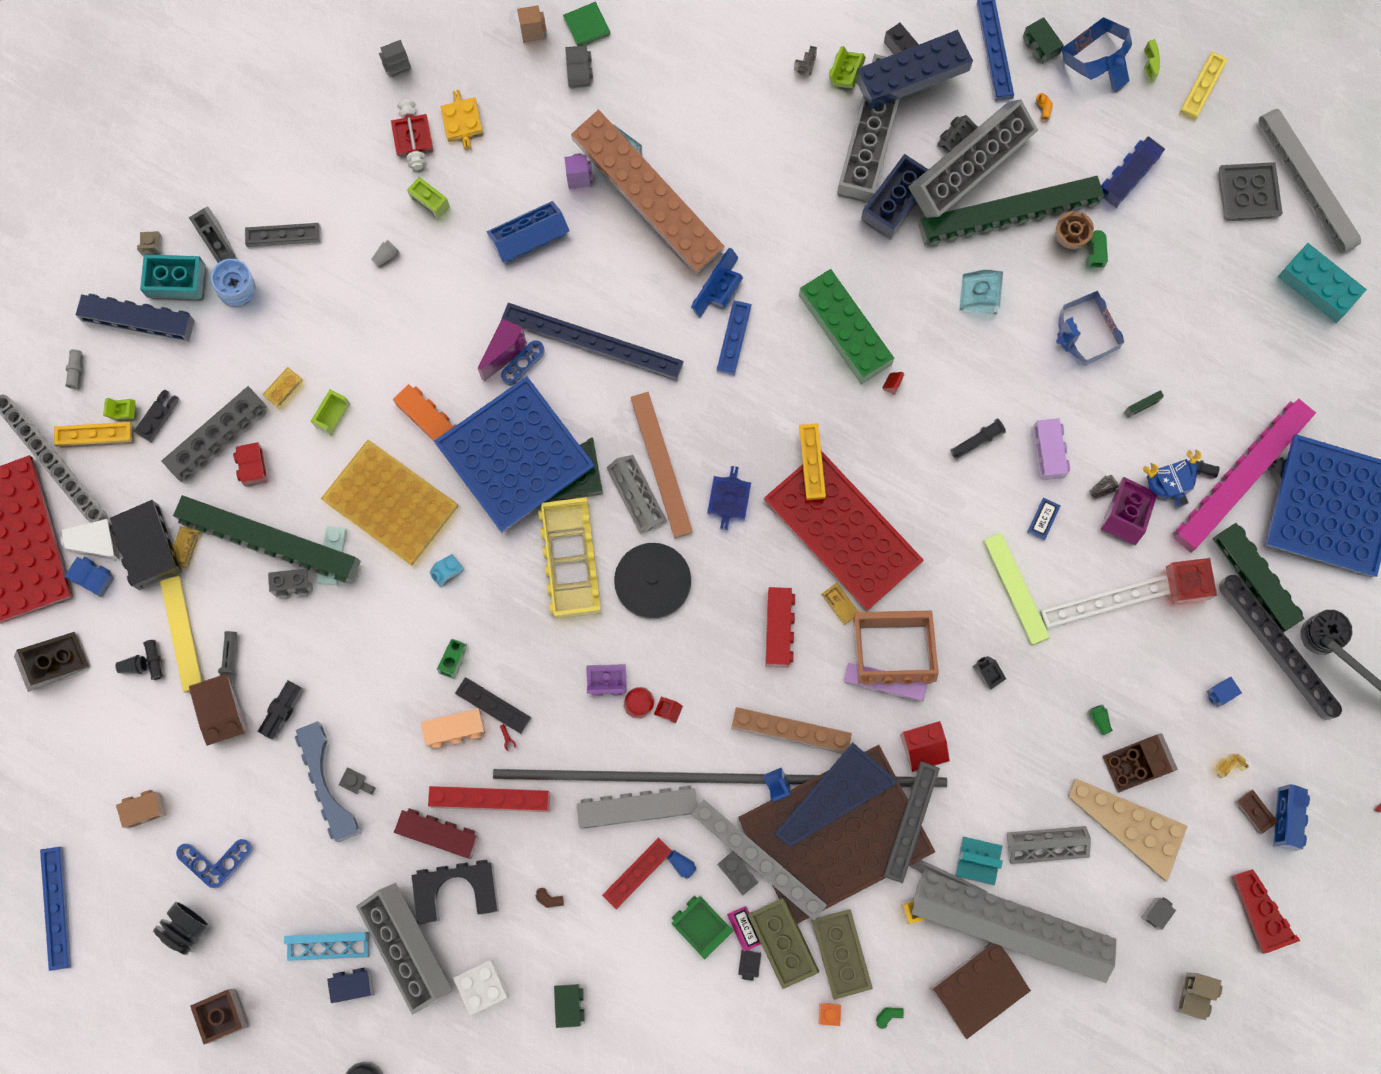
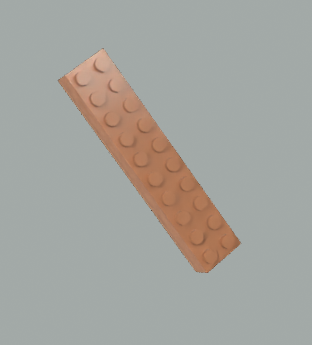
M599 109L571 133L574 143L585 155L587 154V157L696 275L724 251L725 246Z

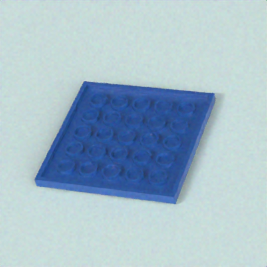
M528 376L434 440L435 445L501 533L595 467L594 463Z
M1293 435L1265 545L1364 575L1377 577L1381 564V459L1301 435Z

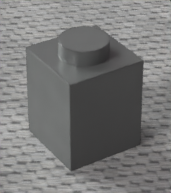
M1164 897L1162 899L1154 898L1141 918L1157 930H1163L1176 910L1168 899Z

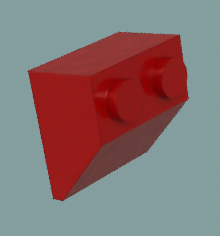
M941 721L907 730L900 734L912 772L918 771L920 762L935 766L950 761L947 740Z

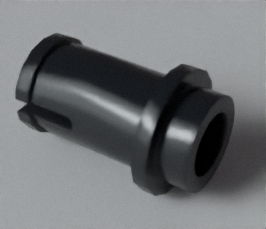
M1203 460L1197 461V475L1201 473L1217 478L1220 470L1219 466L1204 463Z

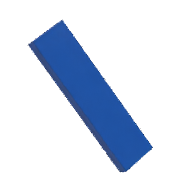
M733 300L717 366L718 372L735 375L752 304Z

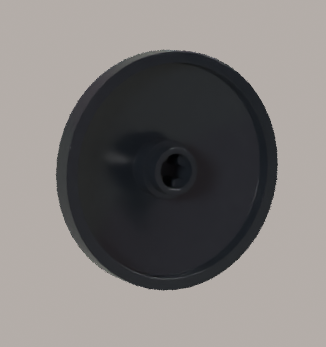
M645 543L632 548L622 557L615 571L614 585L619 601L630 613L644 619H662L678 611L687 600L691 589V573L683 556L672 547L661 543Z

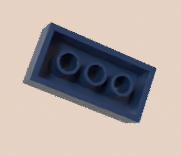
M904 154L864 207L861 219L892 238L917 204L908 187L929 169Z

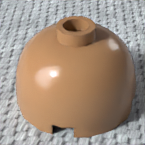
M1075 211L1065 213L1057 223L1056 238L1065 248L1080 249L1092 238L1093 222L1085 213L1080 214L1075 213Z

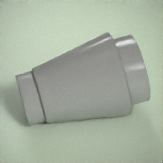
M387 240L381 244L371 260L380 267L396 256L395 253L398 249Z

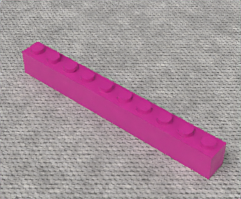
M1298 398L1294 403L1290 401L1283 408L1285 413L1282 416L1278 414L1271 422L1273 426L1270 429L1266 428L1259 435L1261 440L1258 443L1254 441L1247 449L1250 452L1246 456L1243 454L1235 462L1237 467L1234 470L1230 468L1224 475L1226 479L1222 483L1219 481L1211 489L1214 493L1210 497L1206 495L1199 503L1202 506L1198 511L1194 509L1187 516L1190 520L1186 524L1182 522L1175 530L1177 534L1174 536V539L1190 553L1197 549L1289 445L1293 435L1298 434L1316 414L1302 400Z

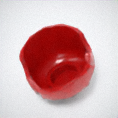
M636 687L626 695L623 707L629 716L641 719L653 709L654 697L646 688Z

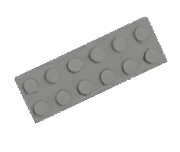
M396 883L378 890L356 906L412 1015L452 992L439 963Z

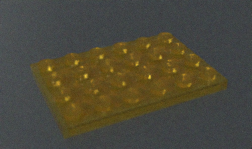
M370 440L364 443L321 497L323 502L411 566H413L459 506L455 501Z

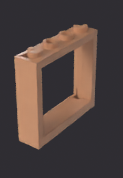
M932 610L854 612L853 627L858 684L873 685L874 683L891 685L893 683L912 684L914 682L931 684L937 682L939 672ZM925 627L929 670L864 671L860 628Z

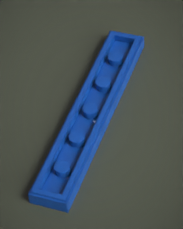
M977 0L976 4L995 100L1014 98L996 1Z
M62 847L40 849L49 971L71 968Z

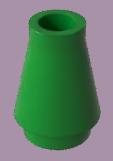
M1103 704L1089 710V717L1097 726L1101 735L1113 731L1108 710Z

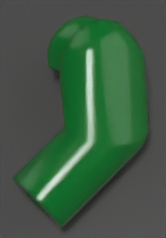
M884 1008L877 1015V1027L884 1029L892 1018H903L904 1009Z

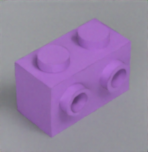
M574 154L564 157L568 188L590 187L593 173L591 161H587V154Z

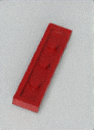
M658 837L602 896L617 910L658 868L672 850Z

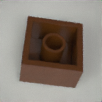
M235 989L225 990L190 1005L204 1045L248 1027Z

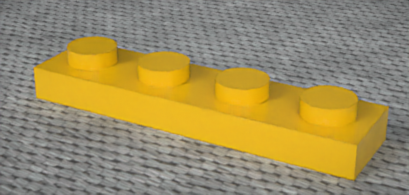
M131 422L54 426V445L56 447L132 442Z
M818 423L799 425L806 500L825 499Z

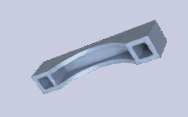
M317 721L297 729L295 740L298 747H302L304 754H301L305 766L308 765L309 780L312 784H315L317 789L314 791L315 797L318 802L322 803L323 809L321 813L325 821L328 820L330 838L336 842H341L361 834L355 815L344 809L335 800L326 784L323 761L328 740L322 723Z

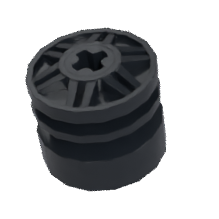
M1324 610L1308 618L1303 623L1300 631L1304 646L1310 652L1317 655L1332 653L1321 641L1325 636L1343 648L1350 642L1353 634L1349 619L1337 610Z
M175 901L167 911V915L172 921L161 919L159 922L161 926L156 925L153 932L170 949L183 955H188L191 949L187 945L194 947L196 944L191 935L201 938L209 928V924L193 910Z

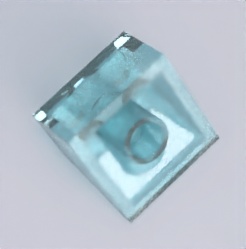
M984 269L963 274L959 310L997 314L1001 300L1003 271Z

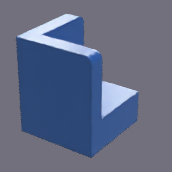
M782 767L763 775L770 790L772 802L790 795V783Z

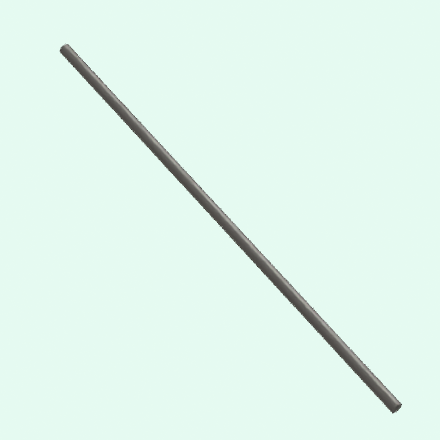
M493 769V779L766 784L764 774ZM785 774L789 783L801 785L819 776ZM896 776L901 786H913L915 777ZM937 777L934 787H947V777Z

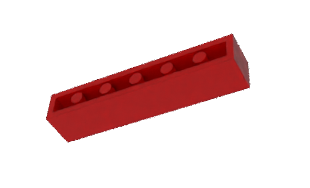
M429 786L428 807L549 812L550 792L546 790Z

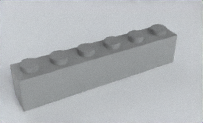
M681 786L678 791H671V788L660 789V793L652 794L651 791L640 792V796H632V793L621 794L620 798L612 799V796L600 797L601 801L594 802L592 798L582 799L581 803L577 804L579 828L584 829L691 815L697 808L695 788L691 789V786Z

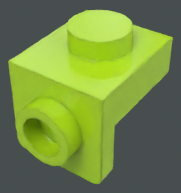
M105 398L103 416L115 421L134 419L136 401L133 399L113 400Z

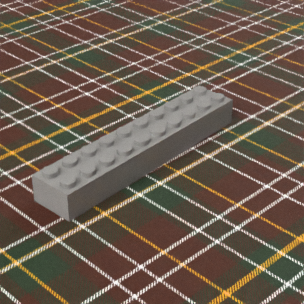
M927 871L922 873L916 887L911 914L1107 983L1115 968L1116 938Z

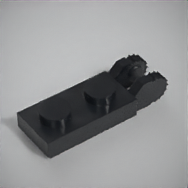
M163 390L159 394L157 401L152 404L133 431L150 443L173 413L172 410L179 400V397L174 395L167 402L166 407L163 406L169 395L167 390Z

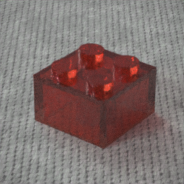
M1210 558L1172 562L1166 566L1172 605L1211 600L1217 596Z

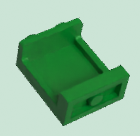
M694 895L686 903L688 908L684 912L679 910L672 917L674 921L671 924L706 959L733 932V929L727 925L701 896L697 898Z

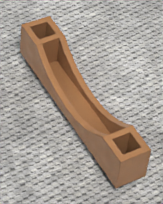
M738 707L735 709L731 728L742 732L791 740L840 754L847 750L852 736L850 732Z

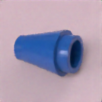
M676 850L671 851L667 856V860H669L680 877L688 879L696 871L694 861Z

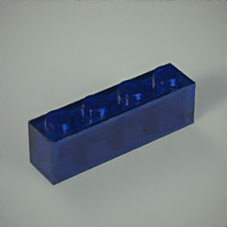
M1149 136L1144 141L1140 140L1136 144L1133 154L1129 152L1123 160L1124 164L1121 167L1118 165L1112 172L1113 177L1110 180L1107 178L1101 185L1104 193L1103 198L1115 208L1122 203L1165 151L1164 147Z

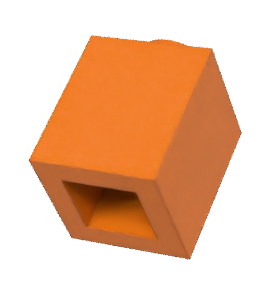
M819 1003L818 1024L840 1026L841 1005Z

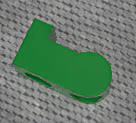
M1095 230L1091 240L1087 243L1090 248V255L1086 259V268H1104L1108 262L1106 234L1101 230Z
M455 639L450 640L437 667L439 674L455 680L462 658L466 652L467 644Z

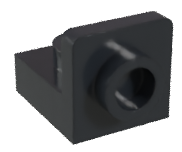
M989 656L980 658L977 664L973 666L990 690L1006 680L997 661Z
M741 950L738 975H742L743 980L754 981V977H759L761 953L753 951L743 952Z

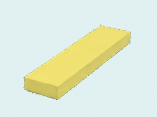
M1213 51L1211 52L1180 113L1194 120L1197 119L1228 61L1227 58Z

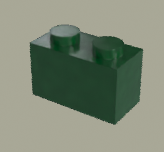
M1044 17L1025 28L1023 34L1024 42L1032 48L1034 56L1042 64L1061 54V48H1063L1064 44Z
M580 984L555 985L556 1028L582 1026L581 1022H585V1010L581 1009L580 1001H584V989L580 988Z

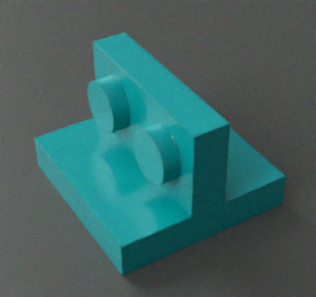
M963 836L955 876L995 885L998 869L1002 868L1003 860H1000L1002 845Z

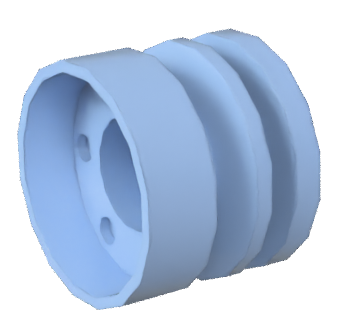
M230 258L222 260L215 265L211 273V282L221 301L229 306L236 307L249 302L255 294L256 287L246 264L238 259Z

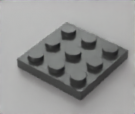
M1276 162L1221 165L1219 167L1226 219L1276 217L1283 214Z

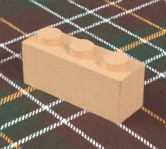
M479 709L421 722L425 745L431 747V749L442 748L443 744L449 742L451 745L462 743V739L470 738V740L482 738L481 735L486 734L482 714Z

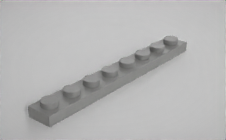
M703 800L691 814L811 919L815 920L827 906L707 801Z

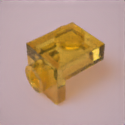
M1233 753L1225 759L1222 758L1215 767L1218 769L1214 774L1219 778H1223L1228 775L1234 765L1241 771L1246 770L1249 765L1245 763L1246 760L1241 755Z

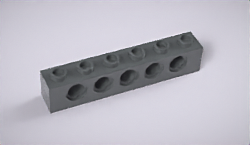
M247 386L161 462L180 482L188 479L197 467L203 466L212 454H217L226 442L232 441L241 429L247 428L250 425V421L255 417L261 416L267 406ZM244 407H248L247 412L241 413ZM234 419L232 425L226 426L229 420ZM215 432H219V436L217 438H212V435ZM202 444H205L204 449L198 451V447ZM186 457H190V461L183 464V460Z

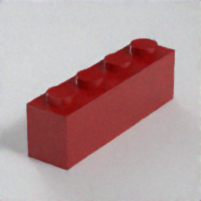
M768 588L765 667L789 668L790 663H793L794 651H790V643H794V632H791V624L795 622V613H791V605H795V594H792V588Z

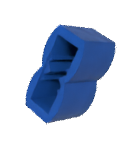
M85 556L83 559L76 557L65 577L102 597L114 578L109 575L111 571L101 565L99 568L93 566L94 561Z

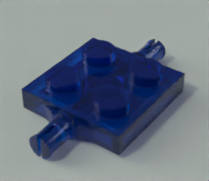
M731 466L729 477L714 476L707 514L722 518L721 530H723L724 523V530H728L729 519L745 521L751 482L742 481L737 478L739 469L737 466L735 467V472L734 466Z

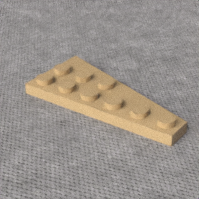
M1077 778L1074 779L1068 798L1096 820L1101 827H1104L1132 854L1141 859L1147 867L1156 872L1162 880L1167 882L1188 826Z

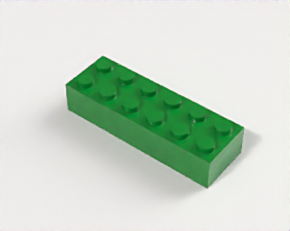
M832 269L800 287L799 297L860 384L868 381L893 364V355Z

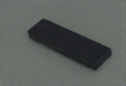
M466 677L455 692L462 699L519 734H522L531 720L529 715Z

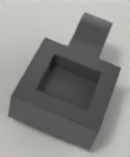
M348 767L339 783V786L355 794H358L361 789L372 795L375 787L364 782L365 775Z

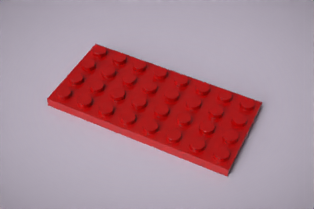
M821 450L825 499L806 500L802 464L765 496L763 500L857 602L868 611L916 569L924 559Z
M30 455L0 466V623L73 597L68 579L65 577V568L34 459Z

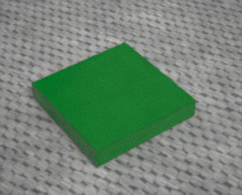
M596 1L563 15L577 46H583L610 34V30Z

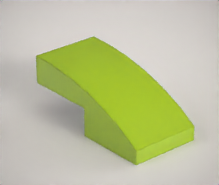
M1155 39L1148 41L1144 49L1148 58L1144 69L1151 83L1155 81L1160 69V55Z

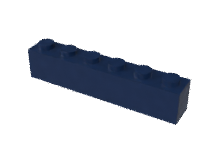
M81 294L75 314L82 322L188 342L190 341L195 322L190 313L179 310L174 312L166 307L157 309L149 304H142L141 306L128 300L120 302L112 297L100 298L95 294Z

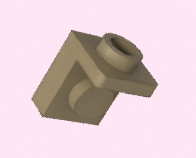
M159 231L140 232V245H137V250L142 256L144 254L160 255Z

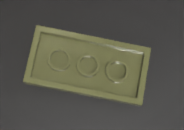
M785 897L748 914L782 989L820 972Z
M851 909L819 917L815 920L812 919L833 1000L873 989Z

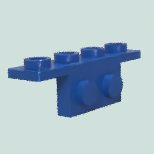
M728 248L723 254L718 265L712 271L709 279L703 285L700 293L691 305L692 310L699 317L702 316L709 303L725 308L743 279L740 273L731 271L738 260V256L732 248Z

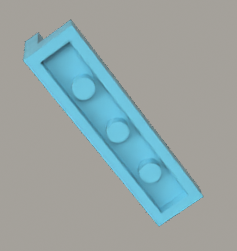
M369 932L284 936V944H287V961L369 957ZM356 941H364V953H355L350 947ZM327 942H332L329 946L325 944ZM336 942H341L346 947L341 954H335L330 949ZM305 943H312L309 947L305 945ZM316 943H321L326 948L321 955H315L310 950ZM293 944H301L306 949L300 956H293ZM327 951H329L332 955H325V954H326ZM307 952H309L312 956H304V955H305Z

